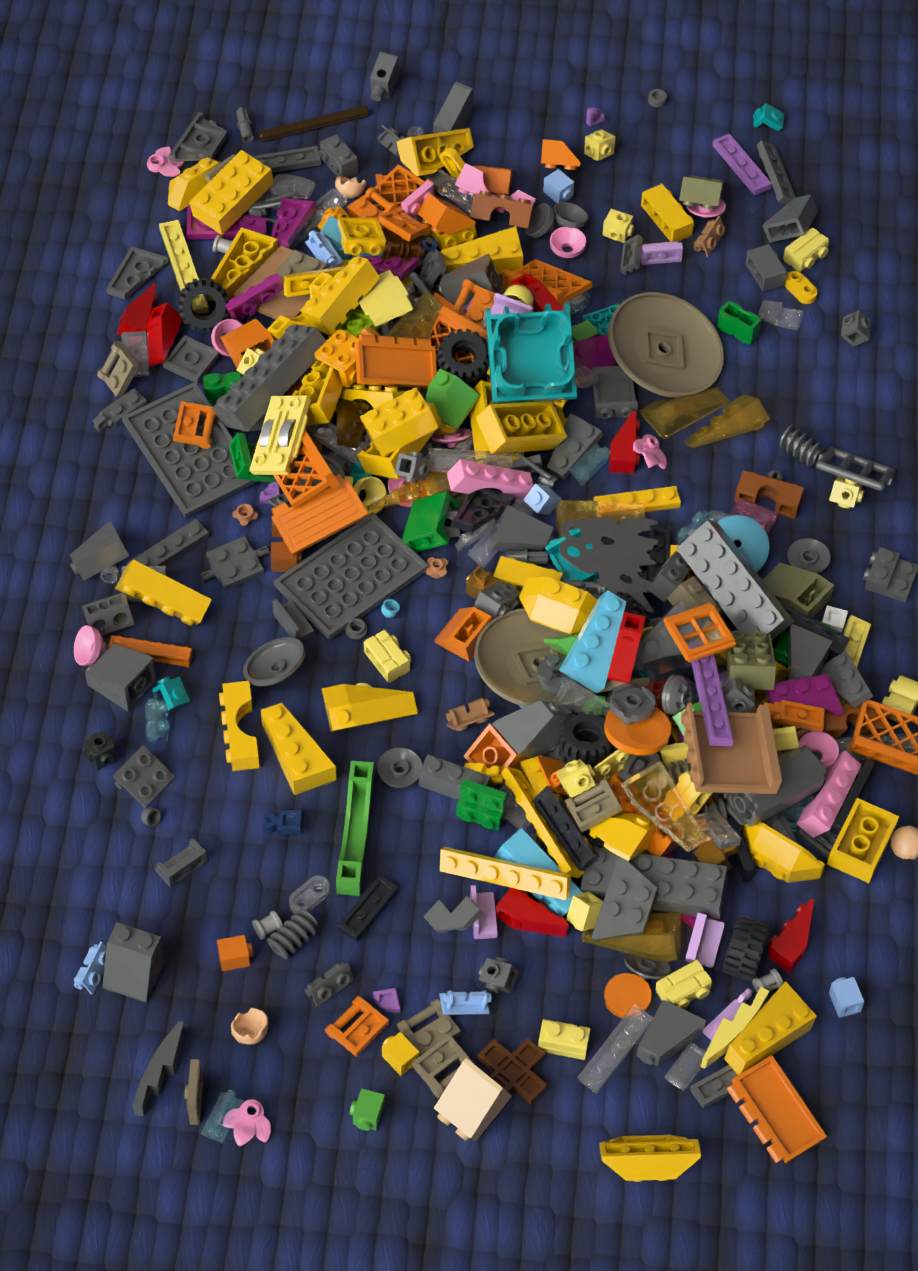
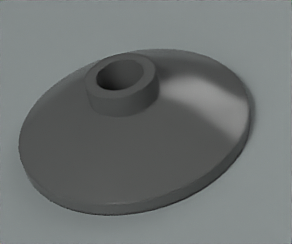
M804 538L795 541L789 547L787 558L791 566L818 574L828 567L830 552L822 542L811 538Z
M393 748L386 751L379 758L377 771L380 779L387 785L395 788H404L411 786L419 779L422 762L419 756L410 749Z
M631 951L626 954L624 959L626 966L643 979H662L668 976L671 971L670 965L663 958L650 952Z

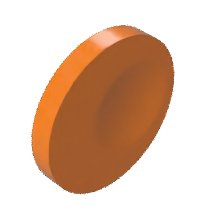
M655 707L651 718L641 722H634L630 725L624 724L610 709L605 719L604 731L610 743L619 750L632 755H651L659 752L667 745L671 733V724L667 716L657 707Z

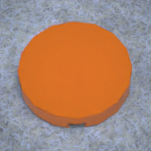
M622 973L614 976L605 987L604 999L606 1007L613 1015L622 1019L640 1017L647 1011L651 1003L649 984L642 977L632 973Z

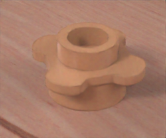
M241 504L233 511L232 516L240 521V525L247 526L251 520L258 518V513L253 512L251 505Z
M434 557L427 559V575L433 578L446 576L447 559H435Z

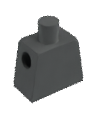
M384 52L379 53L370 76V97L374 101H381L382 97L390 98L400 80L398 56Z

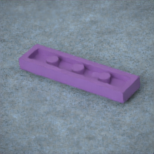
M730 134L713 140L712 146L754 196L771 189L772 183Z

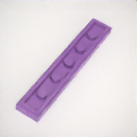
M690 642L688 647L691 650L705 644L703 642ZM713 654L691 662L709 746H732L734 742Z

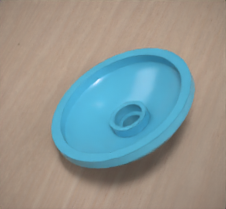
M731 515L717 521L733 543L735 541L741 542L738 550L755 572H758L765 564L769 554V539L764 528L754 519L743 515Z

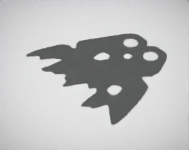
M625 517L621 519L620 525L611 518L569 520L562 524L561 534L566 540L560 543L559 551L566 561L584 573L592 574L597 572L601 584L615 594L618 591L626 592L635 598L648 612H654L643 595V592L652 593L647 589L651 582L639 577L637 573L642 572L639 566L657 564L650 559L647 551L652 550L653 546L658 544V540L645 538L637 534L642 531H650V525L658 524L657 521L646 518ZM569 528H578L582 535L580 537H573L569 533ZM608 537L614 540V543L604 545L601 542V538ZM586 544H591L593 548H586ZM567 548H577L580 555L578 557L570 556L567 553ZM622 574L630 576L632 584L623 582L620 576Z

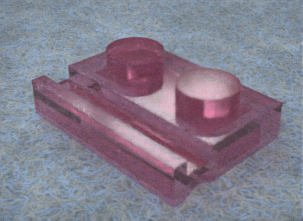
M739 498L738 503H736L728 515H743L754 519L764 528L767 535L778 518V513L743 498Z

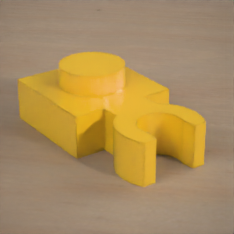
M480 762L465 763L464 765L466 768L491 776L490 785L492 782L502 783L504 780L503 775L499 774V766L488 768Z

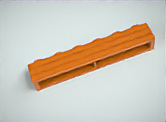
M111 635L108 649L113 644H117L153 657L154 662L190 667L193 657L192 648Z

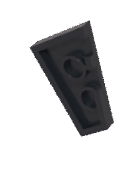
M488 488L476 490L470 493L453 519L452 527L473 533L502 513L508 505L512 506L515 504L516 497Z

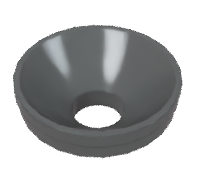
M559 202L553 208L554 220L560 227L579 229L587 222V212L576 204Z
M543 203L533 209L529 229L525 228V233L528 236L539 238L546 236V234L553 230L555 216L553 209L548 204Z
M673 674L665 683L662 693V707L668 715L678 714L686 709L688 702L693 701L694 693L692 692V687L684 676Z

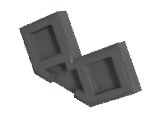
M466 896L453 912L450 911L444 902L438 900L424 915V918L435 931L446 933L451 930H468L483 912L472 899Z

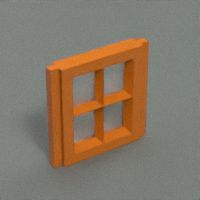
M711 602L664 618L663 620L668 632L689 663L736 647L734 637Z

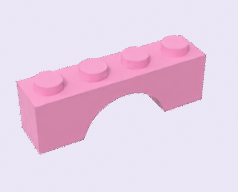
M465 163L455 184L459 187L458 191L467 196L469 193L479 194L480 190L489 192L485 186L484 172ZM520 190L510 195V200L518 202V199L521 198L530 200L532 205L537 200ZM506 208L496 209L501 213H504L505 210L508 211Z
M460 459L447 472L450 489L454 492L470 494L483 488H496L501 490L502 493L515 496V503L521 504L533 488L530 472Z
M847 751L839 753L834 764L826 769L824 774L826 781L823 788L815 799L804 808L797 822V825L812 838L830 830L862 765Z

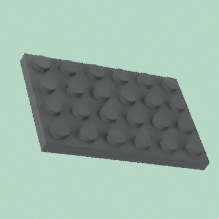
M196 382L122 417L124 425L185 518L258 482L236 478L229 448L233 438L218 416L214 418L210 437L212 442L209 449L201 448L198 445L173 441L181 401L211 406ZM200 414L197 436H202L206 416Z
M372 512L274 580V586L289 601H292L299 611L327 639L331 640L346 629L350 620L362 618L386 599L424 574L428 564Z

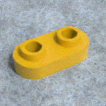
M446 148L440 154V159L453 179L457 181L465 163L457 150Z
M798 271L787 273L785 287L801 303H813L817 298V288L802 273Z

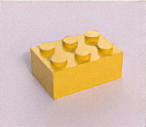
M417 388L406 391L404 394L360 416L369 437L381 457L439 428L431 409Z
M857 798L833 845L827 865L870 883L894 833L899 816Z

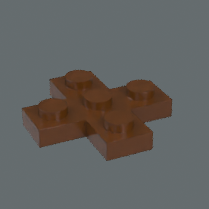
M529 1038L512 1054L493 1039L477 1055V1059L493 1072L489 1076L508 1093L514 1090L530 1105L547 1089V1084L532 1072L545 1058L546 1053Z

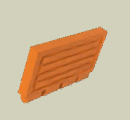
M360 334L359 341L355 343L357 384L428 388V385L437 373L435 346H431L430 339L416 338L414 342L413 338L396 337L395 340L392 336H377L375 339V335Z
M340 473L335 475L340 486L334 490L329 486L296 508H293L292 505L288 508L284 502L271 509L274 514L272 521L292 556L368 516L348 478L343 479Z
M772 1055L731 1080L732 1085L727 1088V1091L735 1103L744 1100L745 1103L739 1109L749 1124L756 1120L758 1121L753 1130L763 1145L769 1141L772 1142V1145L766 1149L775 1163L781 1160L787 1163L826 1139V1134Z

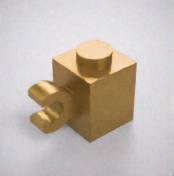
M478 565L465 581L466 594L476 600L481 590L500 581L493 577L489 571H484Z
M727 835L721 840L719 848L710 839L708 842L702 843L693 853L701 863L727 866V871H729L733 867L726 858L737 853L739 848L736 844L727 847L733 841L730 835Z

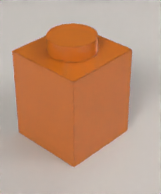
M245 935L217 940L222 971L250 966L249 957H253L251 943H246Z

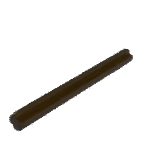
M366 105L261 130L258 132L260 141L265 142L369 116V110Z

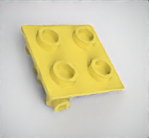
M619 749L615 750L613 754L594 767L595 776L592 777L594 782L599 783L601 780L606 779L608 783L615 773L623 769L630 758V754Z

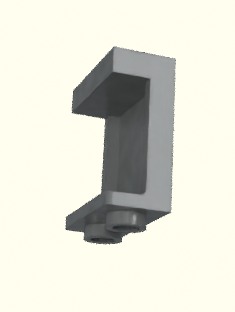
M620 366L592 367L591 385L596 419L628 418L632 411H636L637 417L638 401H636L633 380Z

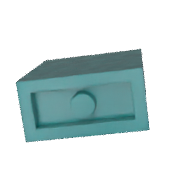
M573 528L569 531L573 537H580L582 535L578 528ZM564 536L550 541L545 547L558 572L563 573V581L564 579L593 582L600 578L597 572L592 574L584 573L561 556L559 551L560 543L566 540ZM586 544V548H593L591 544ZM567 548V553L570 556L578 557L580 555L577 548Z

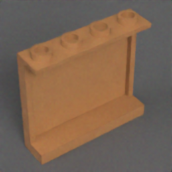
M281 245L234 292L233 298L242 295L250 287L257 286L266 277L274 275L293 250ZM283 289L268 303H261L256 311L275 320L280 315L294 318L302 314L300 310L310 299V294L307 296L286 297Z
M688 702L685 712L681 713V724L685 726L684 743L688 744L687 762L691 763L690 781L694 783L695 792L776 794L782 783L768 705H759L756 713L727 712L734 740L733 745L709 746L702 711H693L692 703Z

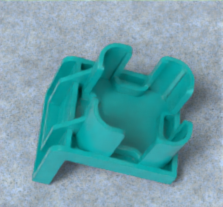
M564 303L561 311H552L550 304H546L543 312L510 313L507 306L504 307L503 313L499 315H491V309L485 308L483 329L487 330L492 404L570 400L577 398L569 303Z

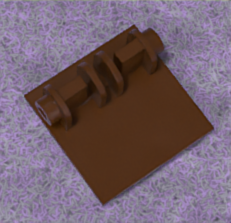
M381 228L386 239L382 261L393 259V257H401V261H411L412 258H419V266H422L424 248H421V236L409 242L403 240L396 233L386 228Z

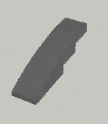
M178 1021L150 1060L133 1102L134 1115L144 1117L149 1095L159 1096L164 1075H175L185 1035L184 1022Z

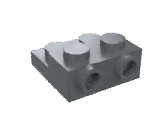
M879 547L878 552L873 551L869 562L873 564L872 568L867 567L863 577V580H866L865 589L906 603L918 571V565L899 559L900 553Z

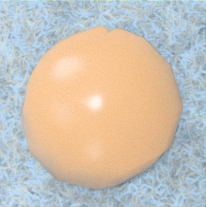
M339 176L335 180V188L338 193L349 199L361 196L367 184L365 180L358 183L357 177L350 180Z
M902 826L892 834L891 849L896 856L902 859L915 860L918 858V828Z
M250 1008L246 1014L239 1012L231 1023V1034L241 1044L251 1045L259 1043L266 1036L268 1030V1016L262 1010Z

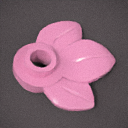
M163 147L149 157L147 167L152 172H160L164 176L173 177L180 174L179 168L182 167L185 161H169L170 147Z
M646 434L642 439H637L634 442L633 450L643 454L648 468L654 467L657 464L663 470L666 468L667 460L659 448V442L656 437Z
M251 1099L243 1102L240 1108L230 1110L224 1117L223 1126L234 1128V1138L238 1146L248 1143L254 1136L262 1142H267L271 1133L270 1122L263 1116V1106L256 1100ZM254 1108L256 1110V1113L254 1115L248 1114L247 1109Z

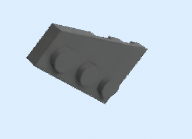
M131 246L107 286V294L122 299L128 298L168 263V257Z
M570 413L564 427L567 438L555 447L547 466L549 472L564 481L603 437L602 430Z
M847 651L826 662L817 675L828 674L836 695L853 708L873 697Z

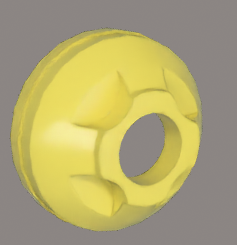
M364 477L355 484L354 490L358 497L362 489L365 490L366 498L361 502L368 515L372 512L377 514L385 505L386 488L378 478Z

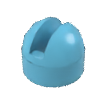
M386 599L382 604L381 612L386 618H393L397 615L400 605L393 599Z

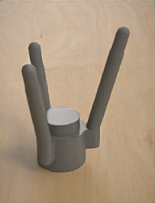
M295 192L256 201L249 208L250 216L265 218L267 208L282 205V202L279 200L295 195ZM266 218V222L276 223L277 219Z
M519 452L515 453L518 458L540 473L537 484L547 485L554 490L559 478L551 475L544 469L542 470Z

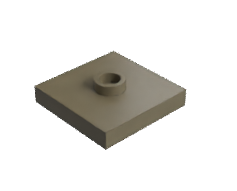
M199 1059L190 1060L189 1084L185 1085V1099H187L190 1125H199L203 1076Z

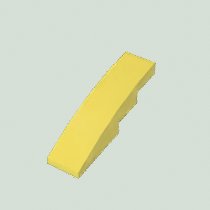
M760 987L751 1006L742 1002L733 1021L725 1018L722 1019L703 1057L702 1068H707L727 1052L732 1041L764 1006L769 994L768 990Z

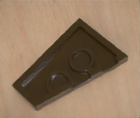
M339 398L336 404L337 445L357 449L366 433L360 416L374 408L367 403Z

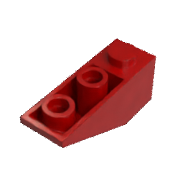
M525 273L511 281L512 285H522L531 291L534 299L532 305L533 312H543L546 304H550L552 311L562 310V306L540 280Z
M156 284L151 285L126 307L120 319L118 335L140 342L144 335L147 336V321L153 310L151 307L155 304L158 295L155 293Z
M168 302L153 308L147 321L148 365L150 367L158 363L162 364L167 359V354L174 344L175 336L179 332L183 320Z
M632 411L610 444L609 472L634 473L635 465H639L640 453H636L633 450L634 442L640 439V436H636V432H639L640 420L636 419V411Z
M628 612L623 613L607 679L626 684L630 683L646 617Z
M510 888L496 905V917L513 929L567 937L569 924L562 916L550 912L543 903H537L531 899L524 890Z
M810 899L806 905L802 903L795 913L796 917L792 921L790 919L787 920L781 929L783 932L779 936L775 935L768 943L769 952L767 957L789 973L792 972L805 955L814 904L813 899Z

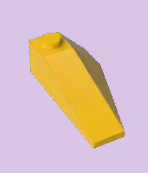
M470 128L413 136L397 141L400 160L416 176L433 174L443 167L444 164L440 159V154L446 148L457 150L461 156L474 147Z
M348 684L322 688L331 732L418 714L413 692Z
M621 811L589 828V835L594 839L599 837L605 842L604 847L629 861L649 848L657 824L651 822L647 816Z

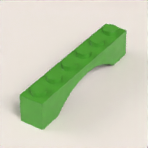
M351 761L344 833L336 877L337 894L360 896L374 780V762Z

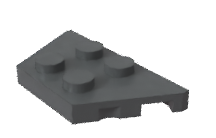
M198 112L170 152L169 161H200L207 157L213 159L227 139V131L217 126L213 120L207 121L204 118V114Z
M681 600L640 640L633 668L643 671L644 663L682 654L663 621L664 618L686 611ZM690 622L677 627L682 636L693 633ZM692 637L686 639L685 642L689 646V643L696 642V639Z
M618 856L591 940L594 942L612 937L617 939L623 938L626 935L644 934L658 891L657 887L632 864Z

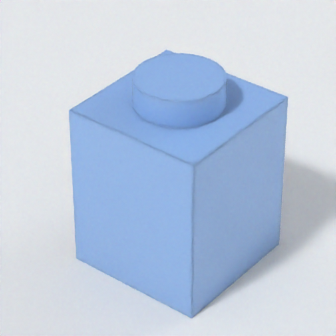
M557 169L544 178L543 192L556 203L567 201L573 196L574 181Z
M535 484L524 501L537 513L550 515L562 498L547 485Z
M841 977L832 982L829 995L838 1017L841 1018L861 1012L864 1000L855 978L846 979Z

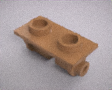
M720 216L716 220L707 222L701 232L702 235H699L694 242L695 251H705L706 256L709 257L725 232Z
M480 698L468 703L469 712L466 711L465 705L449 710V713H446V718L451 723H448L447 726L453 730L461 731L467 729L469 724L475 722L483 723L489 720L488 717L495 714L487 709V707H490L488 699Z

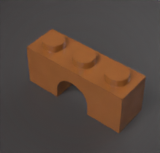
M480 190L479 194L474 193L470 217L491 221L494 210L506 208L510 214L509 225L529 229L534 205L530 204V200L519 198L518 202L510 200L511 196L499 194V198L491 197V192Z
M743 470L736 489L734 502L755 507L757 500L768 497L776 502L775 514L795 519L802 500L804 487Z
M272 521V537H281ZM284 541L271 542L272 572H287L302 562V551L292 556Z
M848 703L840 704L843 710L841 716L833 715L832 712H825L824 729L822 732L829 734L833 738H839L847 730L846 722L856 726L861 704L855 708ZM867 706L866 714L870 720L879 716L874 708ZM881 719L872 723L877 733L887 730ZM868 725L861 728L860 736L866 738L873 736Z

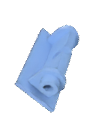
M313 230L309 233V240L305 243L316 259L327 263L328 269L334 268L343 262L322 231L319 233Z
M103 942L90 947L83 962L88 967H81L74 978V986L76 988L83 989L85 987L92 995L104 974L107 947Z
M486 990L470 993L448 991L447 993L439 994L443 1015L489 1014L487 1002H491V993H487Z

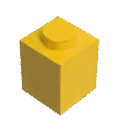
M399 1032L396 1036H390L384 1041L382 1057L402 1076L412 1068V1062L419 1058V1051Z

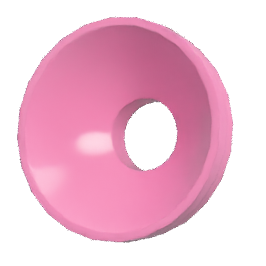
M561 227L551 234L550 247L560 257L573 258L580 255L585 249L586 237L577 228ZM565 246H569L573 250L571 252H565L562 250V248Z
M223 320L212 331V344L221 355L230 356L220 337L223 333L227 334L242 326L237 320Z
M86 625L79 630L76 636L74 657L79 665L90 666L100 658L105 650V643L97 628Z
M811 731L803 735L799 741V747L806 745L810 748L811 752H818L822 756L820 761L825 765L826 769L831 767L837 760L839 755L838 744L829 734Z

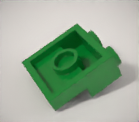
M463 779L460 785V798L457 803L456 816L466 822L481 824L486 829L499 831L505 818L507 793Z

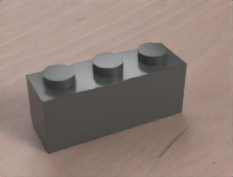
M428 754L419 771L420 787L457 800L460 798V785L463 779L490 787L491 776Z

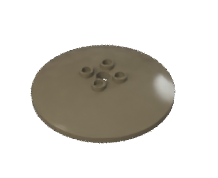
M640 293L623 301L610 319L608 340L612 354L621 369L643 388L666 397L686 398L706 391L719 377L724 361L720 337L709 319L685 300L665 293ZM658 347H662L667 353L661 352Z
M525 609L509 611L503 616L494 618L482 629L477 638L474 659L478 673L491 690L514 704L526 707L542 700L546 702L552 701L560 706L564 704L567 707H572L584 702L595 693L580 684L576 691H567L565 695H554L541 687V683L536 678L538 667L534 664H540L549 654L565 657L545 644L544 638L566 636L567 634L531 621Z

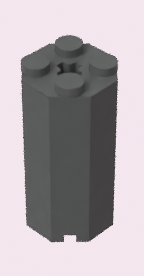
M804 745L791 749L778 756L782 783L776 794L723 793L724 798H729L730 804L727 805L729 813L740 825L748 823V826H754L821 789L825 780L826 767L811 752L808 746Z

